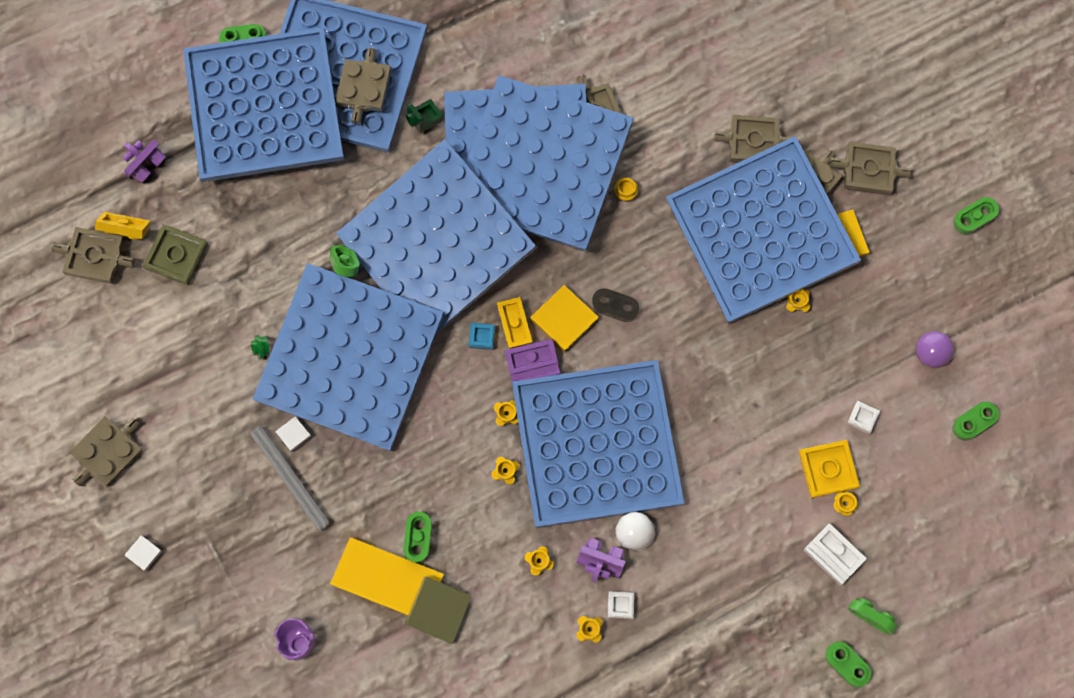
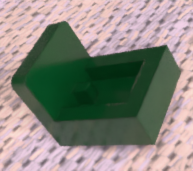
M432 99L416 107L412 103L407 104V122L411 127L415 126L419 133L444 121V115Z

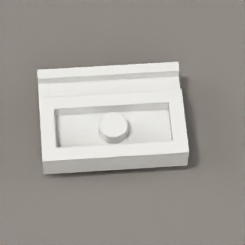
M830 523L803 550L840 586L867 559Z

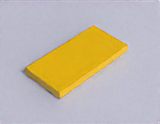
M350 537L330 585L408 616L424 576L441 583L444 574Z

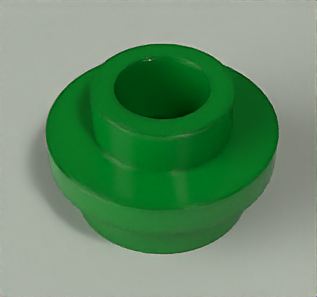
M255 335L254 341H251V350L253 356L257 355L259 360L269 355V345L266 336L260 337V335Z

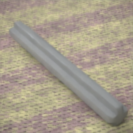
M259 426L252 430L251 436L317 530L322 531L327 528L329 521L264 429Z

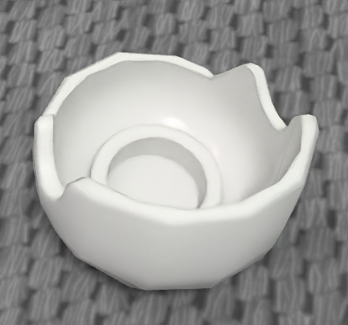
M639 512L627 513L619 519L615 528L618 541L625 548L632 550H645L653 544L656 536L655 525L646 515Z

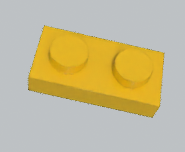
M104 211L95 221V230L124 235L130 239H143L150 230V220Z
M517 297L497 302L508 349L532 344L521 298Z

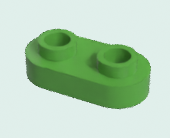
M258 24L227 27L221 31L219 41L223 43L266 36L264 28ZM252 33H258L254 37L250 36ZM230 35L234 36L233 39H227Z
M981 198L956 214L953 220L954 227L962 234H970L993 221L999 213V206L992 198ZM981 209L987 210L988 214H983ZM962 220L967 221L969 225H963Z
M345 245L331 247L329 259L335 273L348 278L356 276L359 272L360 263L355 251L347 248Z
M991 402L979 403L954 421L952 426L954 435L963 441L971 440L996 423L999 418V411ZM983 410L989 411L990 417H986L983 414ZM964 423H968L971 429L966 430L964 428Z
M414 512L406 521L403 550L405 557L415 563H421L426 560L430 550L432 523L430 517L424 512ZM417 522L424 523V527L421 530L415 529ZM416 546L422 549L418 555L412 553V549Z
M863 598L852 600L848 607L852 614L879 631L893 636L898 626L894 622L896 619L892 615L883 611L879 613L872 608V603Z
M834 642L827 647L825 651L827 663L850 686L861 687L869 682L871 678L869 666L846 643ZM837 650H841L843 652V659H838L836 657L835 653ZM855 669H860L862 671L861 678H857L855 676Z

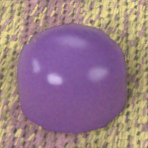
M938 331L922 335L916 344V356L922 364L930 368L947 366L954 355L953 342L946 334Z
M290 618L281 622L274 634L277 639V650L288 660L299 661L307 657L315 645V635L312 628L300 619Z

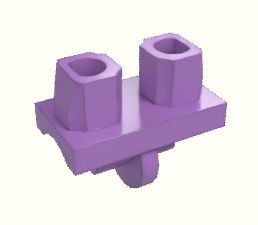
M154 139L141 153L139 150L144 145L140 141H137L134 146L129 143L123 146L127 153L122 158L126 162H129L132 157L135 158L124 170L123 174L128 178L132 176L135 180L143 183L151 173L142 164L148 159L158 167L165 160L166 156L158 148L159 143Z
M590 538L585 546L582 545L576 563L585 566L584 571L593 574L592 582L596 583L598 576L608 579L610 575L619 579L625 564L623 560L624 550L611 547L609 555L599 551L602 543Z

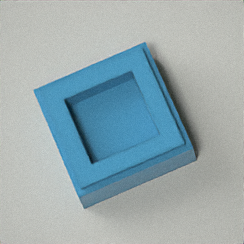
M471 323L469 348L493 350L495 325Z

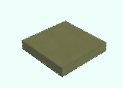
M163 224L143 264V268L188 286L207 248L208 242Z
M424 576L405 625L453 644L472 596Z

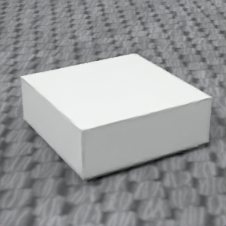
M857 401L847 421V425L870 434L880 411Z
M296 417L276 431L277 435L291 452L311 438V435Z
M141 535L125 556L146 572L162 551Z
M609 591L607 618L633 619L634 593Z

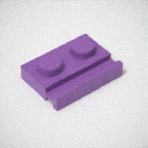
M553 339L504 350L511 382L561 374Z

